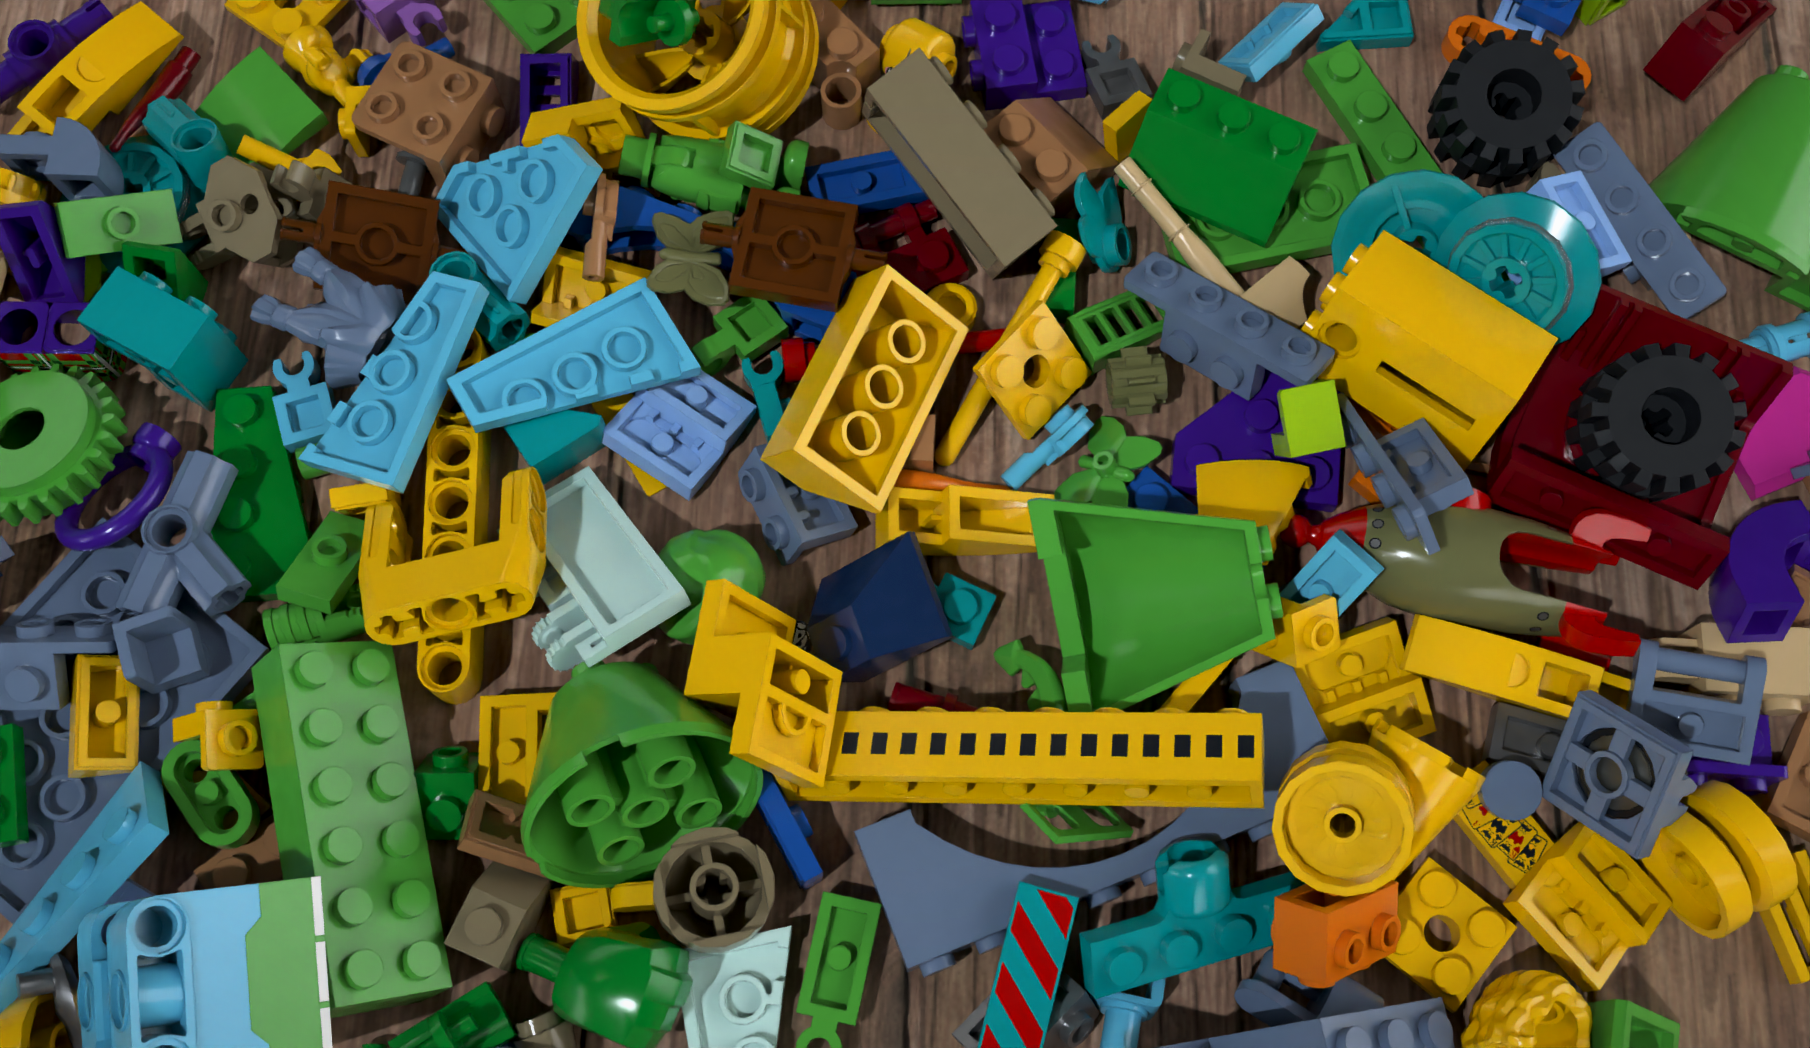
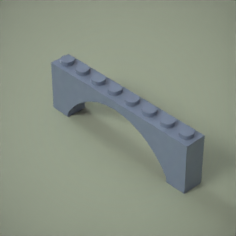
M1279 661L1236 678L1226 690L1232 704L1231 708L1243 709L1248 713H1262L1264 731V808L1187 807L1171 825L1149 841L1123 854L1105 860L1070 867H1029L1003 863L973 854L942 840L915 823L910 809L854 831L857 844L882 904L907 973L920 968L923 978L956 965L953 954L976 945L978 953L981 955L1002 947L1019 881L1079 897L1078 903L1086 900L1089 909H1093L1123 896L1119 886L1141 878L1144 887L1155 884L1156 858L1159 851L1170 843L1186 839H1202L1212 841L1221 851L1227 854L1231 851L1227 841L1248 833L1253 843L1273 835L1272 822L1275 803L1283 777L1295 759L1317 745L1329 743L1294 668Z

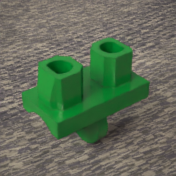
M600 0V13L611 21L609 40L619 47L659 39L665 45L671 47L684 45L691 39L692 34L696 33V28L700 21L699 13L695 9L696 0Z
M486 981L388 1041L390 1048L502 1047L518 1037L491 983Z

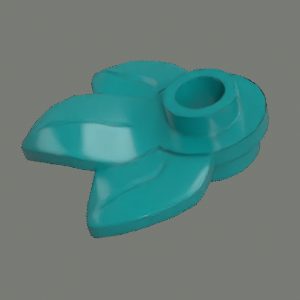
M1086 172L1080 173L1074 186L1075 205L1081 215L1078 221L1080 239L1092 263L1098 264L1104 273H1114L1120 266L1129 264L1132 254L1128 229L1122 223L1121 208L1114 177L1107 178L1097 193L1089 182Z

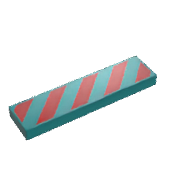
M1019 881L977 1048H1043L1079 897Z

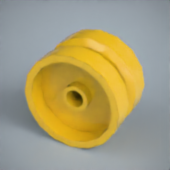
M1348 741L1317 745L1294 760L1281 781L1272 822V833L1278 855L1292 874L1319 892L1344 897L1374 892L1396 878L1411 855L1415 831L1414 803L1408 780L1389 757L1369 745ZM1340 813L1348 814L1354 820L1344 822L1343 816Z
M1717 780L1702 783L1697 786L1695 792L1684 796L1680 802L1688 806L1686 813L1672 825L1661 828L1650 856L1638 859L1641 869L1673 902L1669 909L1675 916L1696 933L1710 939L1723 938L1749 922L1753 911L1769 910L1793 895L1798 885L1796 863L1786 841L1770 818L1748 796L1730 784Z

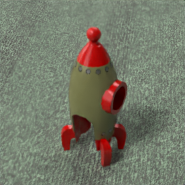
M1472 488L1473 495L1452 504L1444 510L1427 516L1441 550L1430 556L1417 537L1410 541L1404 538L1391 511L1392 508L1396 507L1395 505L1385 509L1382 503L1363 506L1339 513L1318 525H1312L1306 517L1297 514L1291 518L1288 528L1280 532V537L1286 545L1293 548L1310 543L1315 546L1318 552L1341 529L1384 567V570L1364 591L1388 606L1413 615L1420 614L1483 631L1537 636V647L1604 667L1606 672H1608L1611 661L1609 656L1634 657L1641 644L1639 634L1604 626L1603 623L1608 614L1606 612L1522 590L1512 585L1504 575L1500 562L1581 574H1590L1598 563L1616 566L1620 557L1614 555L1609 548L1603 546L1607 540L1627 539L1648 543L1652 532L1648 525L1624 514L1605 509L1591 508L1582 511L1574 517L1569 532L1532 519L1491 509L1492 500L1486 493Z

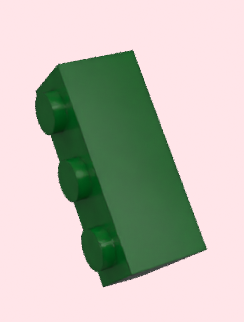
M1168 68L1147 109L1129 156L1148 178H1152L1151 182L1173 209L1265 248L1305 163L1318 129ZM1119 179L1118 185L1128 189L1122 180Z

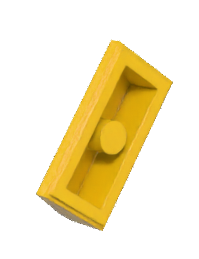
M78 654L72 664L68 778L131 773L138 765L140 687L125 679L119 655Z

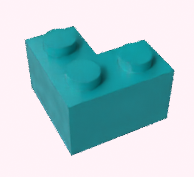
M117 266L78 317L77 321L102 344L146 367L168 389L212 412L216 406V389H228L249 361L234 344L238 337L227 327L215 321L218 314L197 298L188 296L183 302L172 296L173 290L156 276L143 271L137 277Z

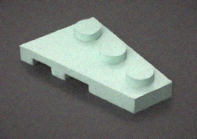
M792 926L756 933L746 944L725 953H699L690 948H684L689 951L688 974L693 979L689 996L685 1005L682 1006L688 1048H777Z

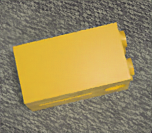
M1383 230L1370 247L1362 243L1358 245L1342 269L1347 276L1338 271L1322 292L1319 300L1323 302L1320 306L1324 310L1323 313L1315 309L1300 331L1335 350L1333 362L1318 378L1334 379L1338 391L1343 392L1347 397L1397 429L1424 418L1463 471H1465L1517 404L1558 338Z

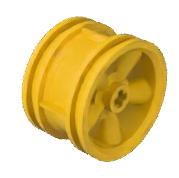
M579 0L576 27L579 48L584 63L594 80L613 98L633 111L648 117L654 124L671 135L707 140L709 138L726 140L728 127L736 120L770 134L782 125L796 110L803 100L814 76L819 52V32L815 12L809 0H721V5H711L704 9L700 0H696L695 9L700 16L696 33L692 34L687 44L654 51L656 40L622 47L617 46L609 40L611 21L600 13V0ZM749 13L748 22H746L744 16ZM687 73L693 78L701 80L699 85L688 90L665 94Z

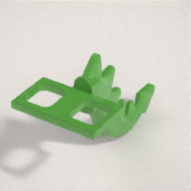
M1014 640L1005 644L993 653L995 661L1010 676H1015L1022 669L1021 685L1023 688L1036 686L1035 691L1027 701L1028 708L1031 711L1042 707H1054L1068 712L1064 688L1056 672L1047 661L1030 651L1024 650L1021 640ZM1027 803L1020 805V808L1055 844L1130 838L1134 831L1110 806L1031 805ZM1082 809H1095L1101 812L1113 825L1101 826L1095 823ZM1059 815L1072 829H1058L1044 816L1051 819Z

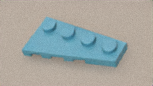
M432 271L391 328L395 334L392 341L384 352L378 356L374 354L371 356L360 372L365 376L361 384L347 403L341 400L327 417V420L332 423L316 446L309 442L298 459L309 467L403 494L449 387L446 379L453 376L457 370L489 295V291L480 282Z
M644 277L447 378L446 381L475 433L698 376L701 375V366L655 292H652L647 287L646 278Z
M142 761L138 763L0 941V1013L18 997L16 974L44 969L50 963L52 956L57 952L59 953L78 933V927L84 916L94 908L103 906L170 834L161 773Z

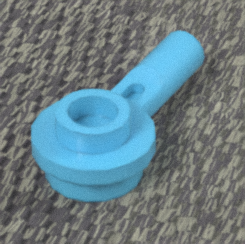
M1066 404L1044 425L1050 435L1032 453H1023L1000 476L1002 480L1013 491H1017L1044 464L1049 466L1057 457H1061L1094 425L1085 415L1088 409L1082 404L1074 411Z

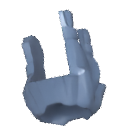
M308 246L306 249L299 251L295 256V261L292 264L293 271L310 277L319 285H323V295L326 302L308 304L306 307L297 309L296 307L282 304L277 298L264 294L251 306L250 318L260 324L271 325L279 330L288 331L298 337L303 343L324 348L325 362L323 368L325 381L331 388L338 390L359 386L365 378L360 372L373 354L378 356L384 352L395 336L391 328L406 309L402 289H396L392 284L373 286L368 281L364 282L355 274L340 269L325 259L319 251Z

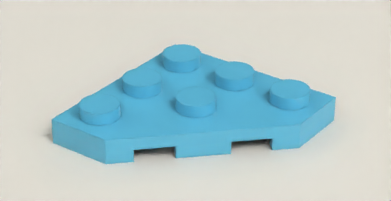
M560 134L542 138L541 144L528 148L519 145L489 154V159L477 163L471 161L458 163L452 166L435 200H440L438 219L467 253L473 257L475 262L509 302L527 304L603 168L574 138Z

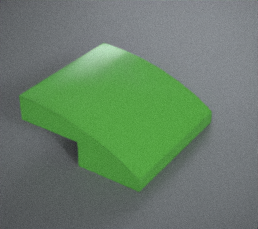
M260 46L239 62L214 87L195 112L201 118H207L215 122L232 156L247 164L254 161L236 153L245 134L289 154L329 124L323 111Z

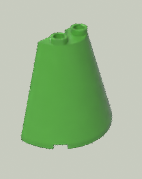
M1780 65L1774 74L1763 75L1753 80L1648 185L1681 229L1772 272L1773 275L1764 291L1805 311H1810V80L1808 74L1802 69L1791 65Z
M1034 498L1027 501L1038 559L1044 560L1063 657L1061 677L1068 712H1093L1104 707L1123 710L1275 639L1272 619L1283 618V609L1277 582L1265 584L1262 562L1273 560L1272 545L1267 525L1256 527L1255 520L1059 499Z

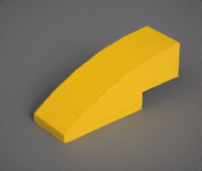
M951 484L943 491L893 487L882 511L875 513V549L908 531H912L916 534L923 555L984 556L1037 552L1027 501L1034 498L1054 499V495Z

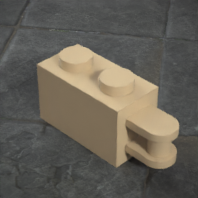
M1700 622L1677 636V638L1662 637L1648 639L1658 641L1659 647L1737 660H1742L1745 655L1766 658L1767 675L1761 703L1765 715L1790 716L1800 714L1802 712L1801 707L1810 703V628L1790 627L1783 641L1726 643L1716 623ZM1657 670L1654 680L1655 685L1681 686L1682 692L1737 700L1739 690L1737 683Z

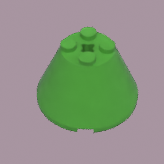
M601 660L588 668L584 661L575 666L571 672L572 679L559 689L550 703L521 820V840L526 856L531 857L539 865L542 875L558 883L581 888H612L614 885L621 883L648 881L654 879V873L658 864L661 863L663 856L681 836L703 827H727L737 831L752 813L761 795L763 771L761 768L729 754L732 740L731 727L695 700L684 696V692L660 675L657 667L653 664L626 661L605 664Z

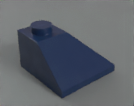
M908 531L821 579L808 622L807 632L816 657L843 672L841 682H866L953 637L915 532Z

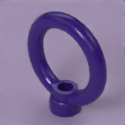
M144 422L134 434L132 444L125 446L123 452L115 454L112 463L116 467L113 471L106 473L100 481L101 486L87 494L81 504L75 503L64 509L62 515L55 516V534L61 544L74 551H94L123 539L137 529L149 512L157 508L167 494L174 475L173 460L182 450L180 443L161 427ZM134 466L149 473L144 486L136 497L118 514L98 526L87 529L79 528V520L84 508L108 481Z

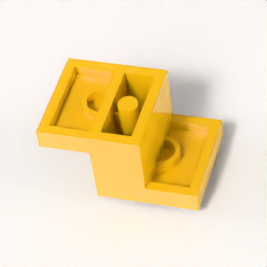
M726 579L707 580L687 672L684 696L735 720L729 754L800 787L823 788L843 672L792 644L796 619Z

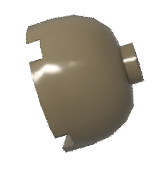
M703 827L681 836L671 845V849L663 856L661 863L658 864L654 873L653 905L662 927L680 945L699 953H725L746 944L765 925L775 899V874L766 853L757 844L754 846L748 839L739 836V832L727 827Z

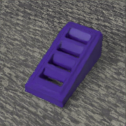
M572 53L520 54V146H523L521 141L532 112L578 103L579 62ZM540 78H560V85H539ZM560 96V104H538V97Z

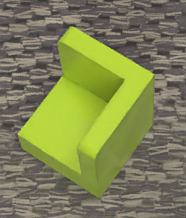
M1334 379L1314 380L1311 384L1281 389L1277 392L1283 432L1271 434L1275 456L1294 458L1346 447Z

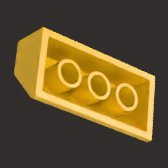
M888 264L853 279L839 305L838 313H835L760 460L805 491L872 513L881 512L969 328Z

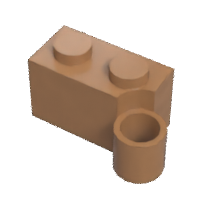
M809 0L815 12L819 32L818 59L811 82L820 90L822 115L826 124L833 129L848 130L856 126L861 120L862 97L866 94V89L880 79V49L832 1ZM839 99H846L850 101L845 104L833 103L834 101Z

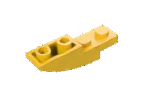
M142 1L136 3L82 41L28 93L17 106L24 115L8 134L24 135L29 131H38L53 136L57 117L75 120L92 132L109 111L117 115L120 114L182 41L184 36ZM49 181L39 182H41L43 184V187H45Z
M1415 614L1399 668L1400 670L1498 702L1514 704L1563 720L1568 719L1578 692L1593 690L1626 710L1631 684L1630 679L1604 671L1605 668L1517 640L1420 614Z

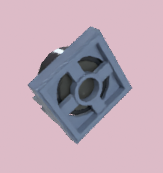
M1593 690L1579 691L1543 780L1542 797L1635 859L1649 857L1661 828L1672 825L1686 813L1688 806L1681 803L1680 800L1684 796L1695 792L1697 788L1694 781L1687 776V767L1694 750L1677 741L1662 727L1643 721Z

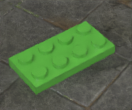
M1356 142L1309 151L1265 248L1180 211H1175L1186 225L1190 224L1189 228L1210 248L1231 274L1277 265L1288 256L1297 261L1332 254L1331 243L1340 215L1359 192L1370 186ZM1161 229L1169 258L1193 271L1173 242H1168L1169 237Z

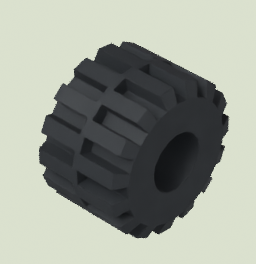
M1522 29L1516 31L1512 40H1506L1504 31L1499 30L1488 33L1482 45L1474 39L1462 49L1457 60H1452L1431 99L1428 112L1433 115L1427 124L1428 139L1440 138L1433 151L1440 163L1450 157L1457 162L1451 172L1453 175L1464 180L1469 171L1479 174L1476 186L1491 188L1498 177H1502L1505 188L1519 185L1527 174L1532 178L1545 161L1550 162L1553 160L1554 154L1556 155L1573 135L1572 131L1580 123L1584 107L1577 105L1585 95L1584 81H1571L1570 77L1578 66L1571 55L1559 60L1553 54L1559 45L1557 42L1546 37L1542 45L1530 42L1533 31Z
M1658 342L1641 346L1630 354L1627 352L1589 377L1579 388L1583 395L1570 403L1567 416L1577 419V425L1565 431L1567 446L1580 444L1583 455L1574 459L1573 462L1580 473L1593 468L1598 474L1595 481L1614 489L1618 488L1621 492L1640 500L1648 498L1650 503L1666 500L1711 483L1709 478L1723 474L1733 464L1734 460L1727 453L1742 448L1746 437V432L1734 429L1735 422L1748 417L1746 402L1733 403L1729 391L1739 387V384L1732 373L1719 378L1712 371L1719 363V360L1707 352L1694 359H1690V345L1673 343L1661 350ZM1646 421L1651 425L1648 432L1645 430Z

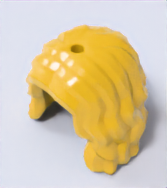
M1545 970L1514 971L1496 978L1485 987L1480 999L1473 1005V1009L1469 1014V1025L1461 1035L1462 1048H1590V1033L1593 1024L1592 1011L1582 995L1564 977Z

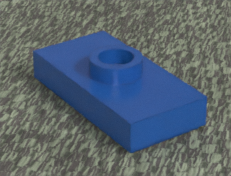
M762 769L763 787L756 808L799 889L803 888L805 891L821 882L823 877V870L806 841V838L813 835L812 828L799 804L796 803L788 807L771 773Z

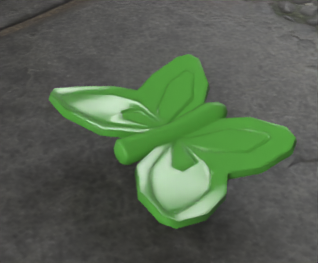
M1101 416L1096 420L1089 432L1088 449L1094 457L1083 455L1078 461L1079 466L1087 470L1073 473L1057 487L1053 494L1054 499L1128 507L1129 493L1124 482L1133 481L1135 475L1132 470L1146 467L1160 456L1163 447L1158 441L1144 436H1127L1125 427L1113 417Z

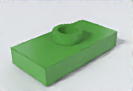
M172 189L53 203L65 258L122 251V244L126 241L158 246L183 243Z
M330 511L276 584L278 600L332 615L358 577L365 520Z

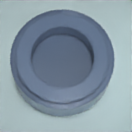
M1501 760L1490 764L1481 773L1486 780L1481 790L1477 793L1482 806L1493 816L1511 821L1521 820L1533 814L1539 807L1543 794L1542 784L1536 772L1528 765L1518 761Z

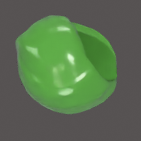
M693 529L672 537L657 554L684 588L691 602L690 606L658 625L670 638L694 645L707 580L726 579L761 599L766 582V573L761 559L751 544L733 532L720 529Z

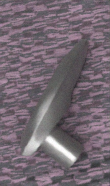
M57 952L50 959V968L16 974L19 999L53 993L55 1015L64 1024L72 1047L82 1048L81 1024L77 1005L78 981L70 962Z

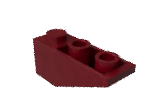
M1708 0L1680 23L1644 67L1643 71L1684 102L1763 25L1777 8L1770 4L1768 0Z

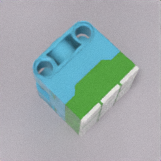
M321 876L154 895L133 901L108 904L90 911L84 916L78 927L79 981L77 1005L81 1024L82 1048H333ZM111 915H115L107 926L106 946L101 936L102 926L106 919Z

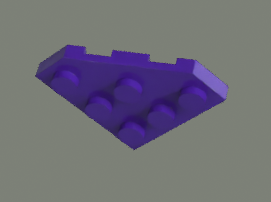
M1265 369L1261 390L1249 401L1231 392L1175 434L1172 443L1169 484L1181 494L1197 496L1196 465L1230 460H1273L1309 466L1312 485L1310 489H1300L1292 503L1293 508L1333 512L1338 505L1341 448L1294 458L1274 455L1271 434L1283 432L1277 392L1281 389L1296 387V385Z

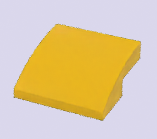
M1385 617L1340 633L1341 645L1337 651L1300 668H1294L1329 743L1348 741L1367 745L1372 728L1378 718L1416 738L1437 731L1422 678L1399 669L1405 649L1397 622L1394 619Z
M1581 822L1574 825L1536 862L1503 902V905L1583 992L1601 990L1628 947L1646 945L1673 904L1628 853Z

